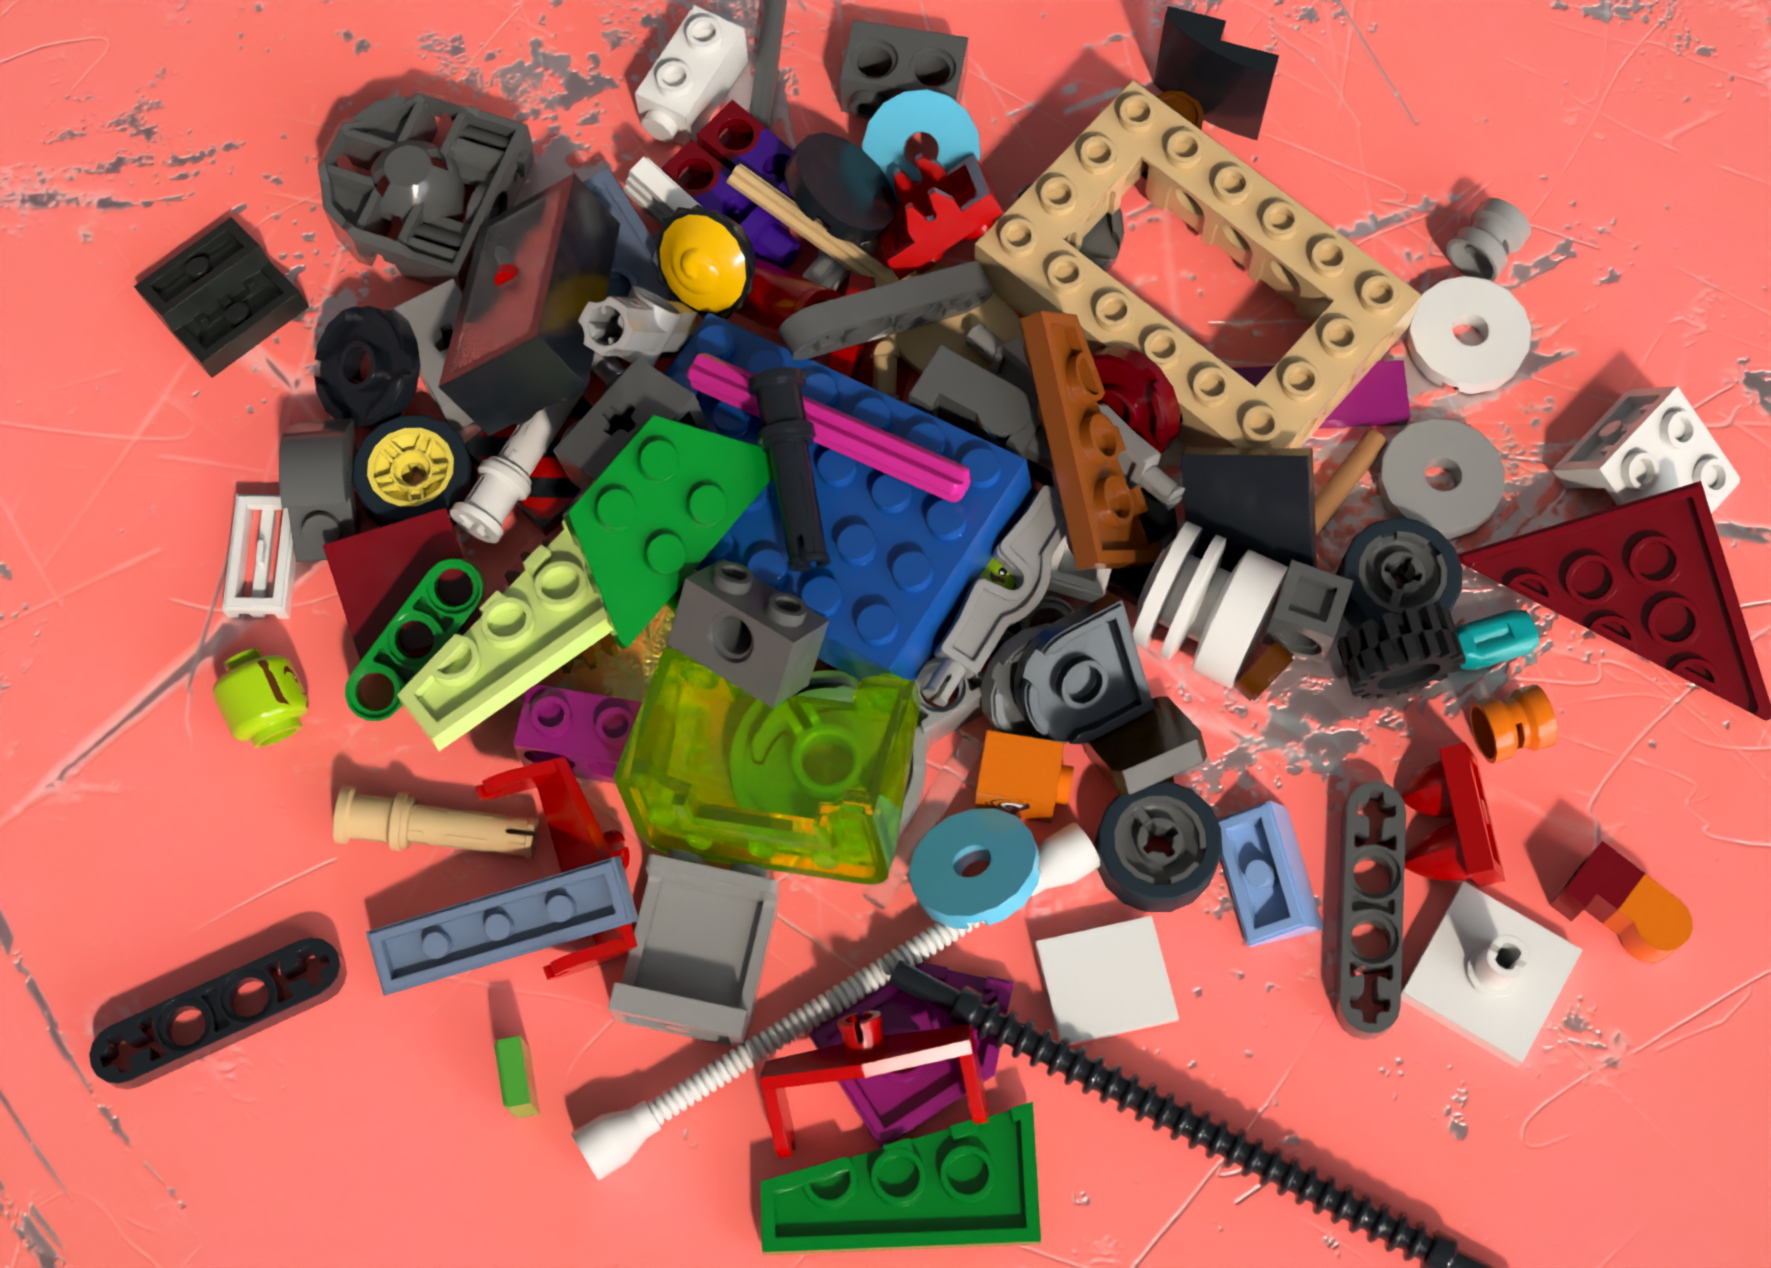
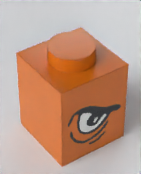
M987 730L976 791L975 809L996 808L1018 818L1051 823L1055 803L1068 805L1074 766L1061 764L1065 743Z

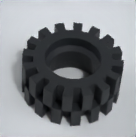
M1425 605L1418 611L1414 606L1404 608L1400 614L1394 615L1393 611L1382 614L1383 619L1378 621L1369 619L1361 623L1362 628H1352L1347 631L1345 637H1340L1337 645L1353 696H1361L1362 699H1370L1375 695L1377 699L1387 698L1394 692H1397V695L1409 693V689L1414 687L1419 689L1430 686V681H1442L1448 677L1447 673L1457 672L1461 669L1460 665L1466 662L1450 610H1447L1444 606L1435 608L1434 605Z

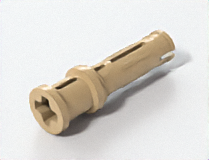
M343 785L338 794L333 818V839L337 844L347 845L350 839L388 843L390 850L402 851L404 848L409 849L412 843L523 856L526 859H533L536 845L533 844V840L538 839L539 830L538 817L526 818L417 804V799L411 797L409 793L398 792L395 798L357 794L355 787Z

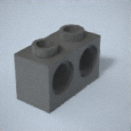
M853 20L840 76L841 112L853 113L860 118L870 120L881 105L905 91L925 89L951 96L961 104L967 74L969 37ZM875 73L882 75V76H879V77H869V76H866V75L875 74ZM935 82L939 83L940 85L928 86L925 85V83Z

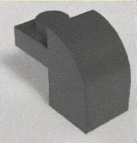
M353 418L291 423L282 435L279 449L280 498L282 509L288 508L296 562L327 560L322 545L360 534L354 494L355 486L352 481L353 459L358 451Z

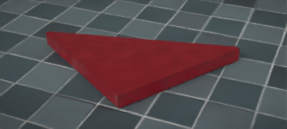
M1701 481L1457 554L1461 564L1765 721L1771 719L1769 696Z

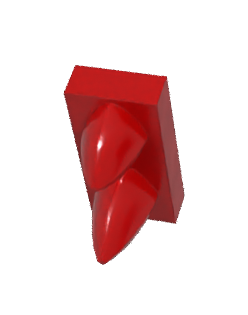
M1465 742L1439 748L1441 760L1426 766L1416 774L1404 789L1401 797L1407 806L1420 813L1437 817L1454 816L1456 822L1438 828L1418 841L1405 856V869L1426 878L1444 881L1471 878L1479 887L1504 882L1506 880L1477 757Z

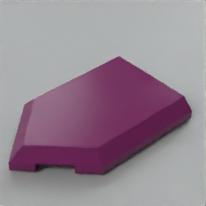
M924 962L915 966L917 969L960 991L964 986H969L984 995L983 1003L989 1006L993 1002L998 1001L1000 1003L999 1011L1007 1015L1014 981L987 976V978L951 971L948 970V967ZM887 983L884 987L879 988V990L857 1002L808 1035L816 1049L843 1044L842 1034L839 1031L837 1021L846 1015L858 1012L861 1028V1021L865 1020L863 1013L867 1010H876L881 1013L883 1035L953 1026L947 1023V1014ZM973 1028L983 1081L985 1083L995 1076L1000 1049L994 1047L995 1039L987 1035L983 1040H979L977 1038L978 1030ZM959 1056L866 1078L836 1081L879 1148H883V1145L899 1139L967 1094Z

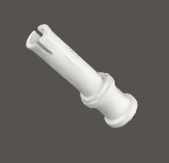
M588 387L571 400H560L536 412L530 420L516 427L498 456H491L482 461L478 467L480 477L464 502H456L450 510V516L461 528L485 542H499L503 536L501 525L516 502L527 499L531 492L532 481L529 478L576 404L587 392Z

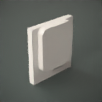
M1152 916L1035 942L1041 966L1040 972L1059 1042L1064 1037L1070 1039L1069 1045L1179 1020Z

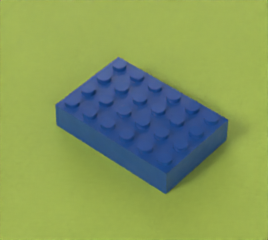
M708 313L665 372L666 376L695 394L709 426L706 431L759 446L756 434L762 427L759 417L692 388L690 380L687 378V371L700 353H708L754 374L779 367L800 368L804 370L806 384L801 388L802 395L961 463L970 470L972 479L968 490L959 502L951 503L814 442L808 449L827 553L830 555L831 563L825 567L817 568L816 562L813 561L811 562L812 570L794 572L788 569L787 562L789 560L773 477L690 574L691 576L724 558L727 561L744 565L751 570L756 578L778 591L800 598L809 609L830 620L818 659L902 701L951 626L968 588L980 577L993 558L995 546L1019 519L1032 499L1034 493L1027 461L1021 456L811 359L794 360L787 348L714 314ZM582 489L580 490V492L578 493V495L575 497V499L572 501V503L570 504V506H571V505L573 504V502L581 495V493L583 492Z

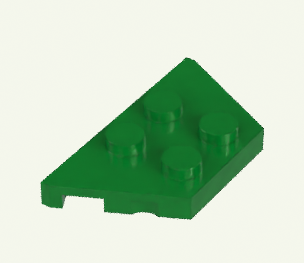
M652 415L645 420L562 515L574 545L580 548L584 557V570L593 592L599 594L613 628L610 631L613 641L621 649H626L632 644L685 582V578L690 576L774 476L770 454L764 453L761 447Z

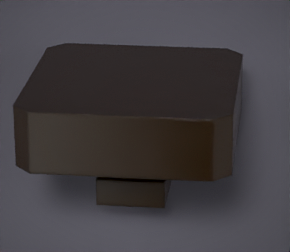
M1157 696L1152 698L1154 709L1093 741L1084 743L1089 760L1119 795H1131L1160 781L1174 782V775L1204 763L1207 752L1201 731L1169 697Z

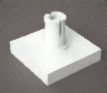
M1463 882L1457 889L1401 990V1001L1517 1068L1524 1062L1583 949L1468 883Z

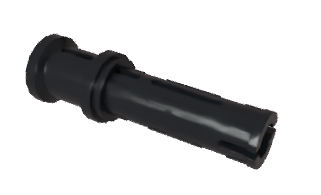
M779 367L756 373L748 379L747 386L750 395L755 396L757 399L762 427L756 434L758 445L764 453L770 454L789 560L787 562L788 569L794 572L812 570L811 562L813 561L816 562L817 568L825 567L831 563L830 555L827 553L808 449L814 443L813 439L816 433L814 424L807 421L801 392V388L806 384L804 370L795 367Z

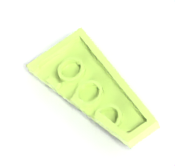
M564 520L562 521L564 530L547 547L540 544L523 562L525 571L503 594L496 590L479 608L482 616L464 635L454 634L397 694L404 709L438 751L444 749L613 630L599 594L593 592L584 570L585 560L581 550L574 545Z

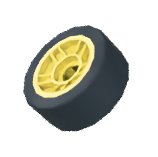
M402 415L380 424L363 439L353 459L352 481L368 516L379 527H383L446 507L450 514L453 505L456 502H464L476 484L477 473L462 437L446 422L427 415ZM421 471L424 479L418 484L410 485L409 482L413 479V472ZM451 517L452 524L454 527L457 523Z

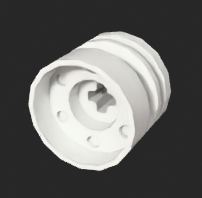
M1186 521L1177 537L1162 550L1148 576L1137 603V620L1132 634L1135 644L1146 649L1161 625L1169 628L1160 653L1161 657L1168 660L1178 652L1187 637L1197 641L1198 646L1193 660L1192 671L1231 689L1258 637L1288 567L1252 550H1248L1241 557L1232 572L1220 568L1225 551L1226 539L1215 535L1203 558L1200 559L1194 556L1203 528Z

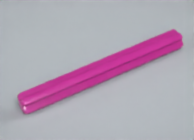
M708 353L698 354L687 371V378L690 380L692 388L760 418L757 399L755 396L750 395L747 386L748 379L755 374ZM802 395L806 419L812 422L815 427L816 436L813 439L814 442L951 503L959 502L968 490L972 478L967 466Z

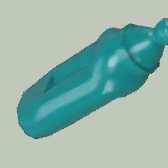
M1508 610L1456 627L1466 659L1465 664L1460 665L1463 670H1478L1529 654L1540 643L1538 630L1532 617L1526 610Z

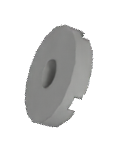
M1432 418L1410 424L1393 437L1380 462L1378 490L1385 509L1394 518L1418 520L1435 528L1447 540L1472 534L1489 521L1504 493L1505 469L1497 449L1480 431L1460 421ZM1431 468H1443L1454 476L1457 487L1449 491H1439L1429 485L1425 478V471Z

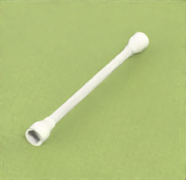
M1071 822L1050 835L1039 846L1040 859L1038 866L1041 873L1038 886L1030 897L1036 896L1045 889L1074 884L1100 867V859L1095 847L1086 833L1075 822ZM938 922L934 923V928L929 926L926 932L921 931L919 933L920 937L915 935L912 937V941H905V946L900 944L898 950L892 949L890 951L891 955L886 953L883 955V959H876V964L871 962L869 968L863 967L861 969L862 973L857 971L854 973V977H847V982L842 980L840 986L834 985L832 987L833 991L826 990L825 996L820 994L818 995V1000L812 999L810 1001V1005L805 1003L803 1010L797 1008L796 1014L791 1012L788 1015L789 1018H781V1023L776 1021L774 1028L768 1026L766 1028L767 1032L763 1030L759 1032V1037L754 1035L752 1036V1041H744V1046L739 1044L737 1051L731 1049L729 1056L725 1053L722 1055V1060L719 1058L715 1059L714 1065L709 1063L707 1064V1069L702 1067L699 1070L700 1074L694 1072L692 1079L686 1077L685 1083L682 1081L677 1083V1088L672 1086L670 1087V1092H662V1097L657 1095L655 1102L649 1100L646 1104L645 1100L630 1109L601 1114L576 1129L571 1135L597 1179L601 1180L625 1165L648 1137L661 1130L660 1125L665 1123L664 1119H672L671 1114L679 1115V1110H687V1105L693 1106L695 1104L694 1100L699 1102L702 1100V1095L707 1097L710 1095L709 1091H717L716 1086L722 1088L725 1085V1081L727 1083L732 1081L731 1077L738 1078L739 1072L744 1074L747 1072V1067L752 1069L754 1068V1063L760 1064L762 1062L761 1058L767 1060L769 1054H776V1049L781 1051L784 1049V1044L789 1046L791 1045V1040L797 1041L799 1039L798 1035L804 1037L806 1031H813V1026L818 1028L821 1025V1021L826 1023L828 1021L827 1017L832 1019L835 1017V1012L840 1014L843 1011L842 1008H850V1003L855 1005L857 998L863 1000L864 994L869 996L872 994L871 990H879V985L884 987L886 980L889 981L899 960L915 967V962L917 964L922 963V958L927 960L930 957L929 954L935 955L937 953L936 949L939 951L943 950L944 945H951V940L956 942L958 936L964 937L965 931L968 933L972 932V927L978 928L980 923H967L970 929H953Z

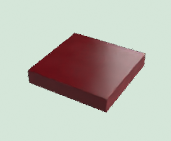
M447 507L322 545L360 661L428 571L438 562L450 558H463ZM450 568L441 574L438 580L440 596L445 602L452 605L466 603L473 593L470 576L460 569ZM479 606L461 628L465 632L482 616ZM411 620L402 626L399 633V641L402 648L408 653L434 645V636L427 624Z

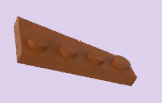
M1041 310L1020 318L1025 338L1023 346L1024 356L1033 373L1039 400L1037 408L1038 417L1046 431L1053 461L1052 479L1057 491L1060 493L1067 523L1066 541L1069 550L1075 558L1077 570L1147 568L1153 566L1163 548L1160 540L1149 543L1139 514L1149 510L1140 486L1128 488L1118 460L1119 453L1126 450L1118 426L1114 427L1111 420L1102 414L1097 401L1102 399L1105 390L1077 315Z

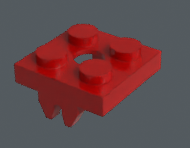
M920 153L915 156L922 176L919 181H913L900 167L893 171L895 194L900 203L896 205L894 219L879 234L886 262L899 280L912 272L914 274H921L928 271L942 259L945 250L962 239L969 241L980 237L994 225L995 218L1004 213L987 172L975 154L946 172L940 162Z

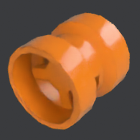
M1536 684L1515 689L1510 698L1504 700L1488 697L1474 701L1470 705L1469 719L1473 737L1479 751L1488 763L1494 764L1511 759L1518 749L1526 747L1532 751H1538L1554 746L1557 742L1558 729L1554 710L1543 689Z

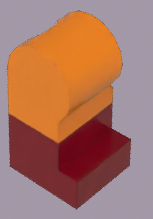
M1603 841L1584 859L1550 904L1552 908L1571 922L1585 910L1611 931L1617 933L1624 949L1632 957L1642 962L1655 963L1665 960L1689 940L1693 931V919L1684 903Z

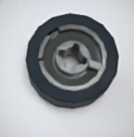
M1390 518L1370 524L1353 538L1336 572V575L1354 581L1343 616L1354 628H1362L1361 623L1369 619L1378 621L1383 619L1382 614L1392 611L1394 615L1400 614L1404 608L1415 606L1418 611L1425 605H1434L1435 608L1444 606L1451 612L1462 591L1463 568L1455 547L1439 530L1418 520ZM1391 574L1403 575L1408 580V583L1404 585L1403 589L1395 588L1396 581L1392 578Z
M1160 781L1131 795H1118L1106 807L1095 838V849L1100 859V867L1097 870L1105 887L1123 904L1144 912H1172L1193 903L1210 885L1223 852L1221 827L1211 806L1193 790L1170 781ZM1153 837L1163 838L1169 844V855L1166 856L1164 852L1156 851L1147 854L1145 852L1147 841Z

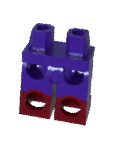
M732 99L696 134L697 143L691 139L661 170L703 208L709 211H718L720 214L727 215L738 223L751 240L756 258L763 259L787 270L800 254V242L787 233L790 229L787 225L730 186L726 181L734 168L741 163L795 202L790 194L784 173L786 162L791 157L793 150ZM728 127V130L719 138L722 131ZM688 167V169L679 177L682 170Z

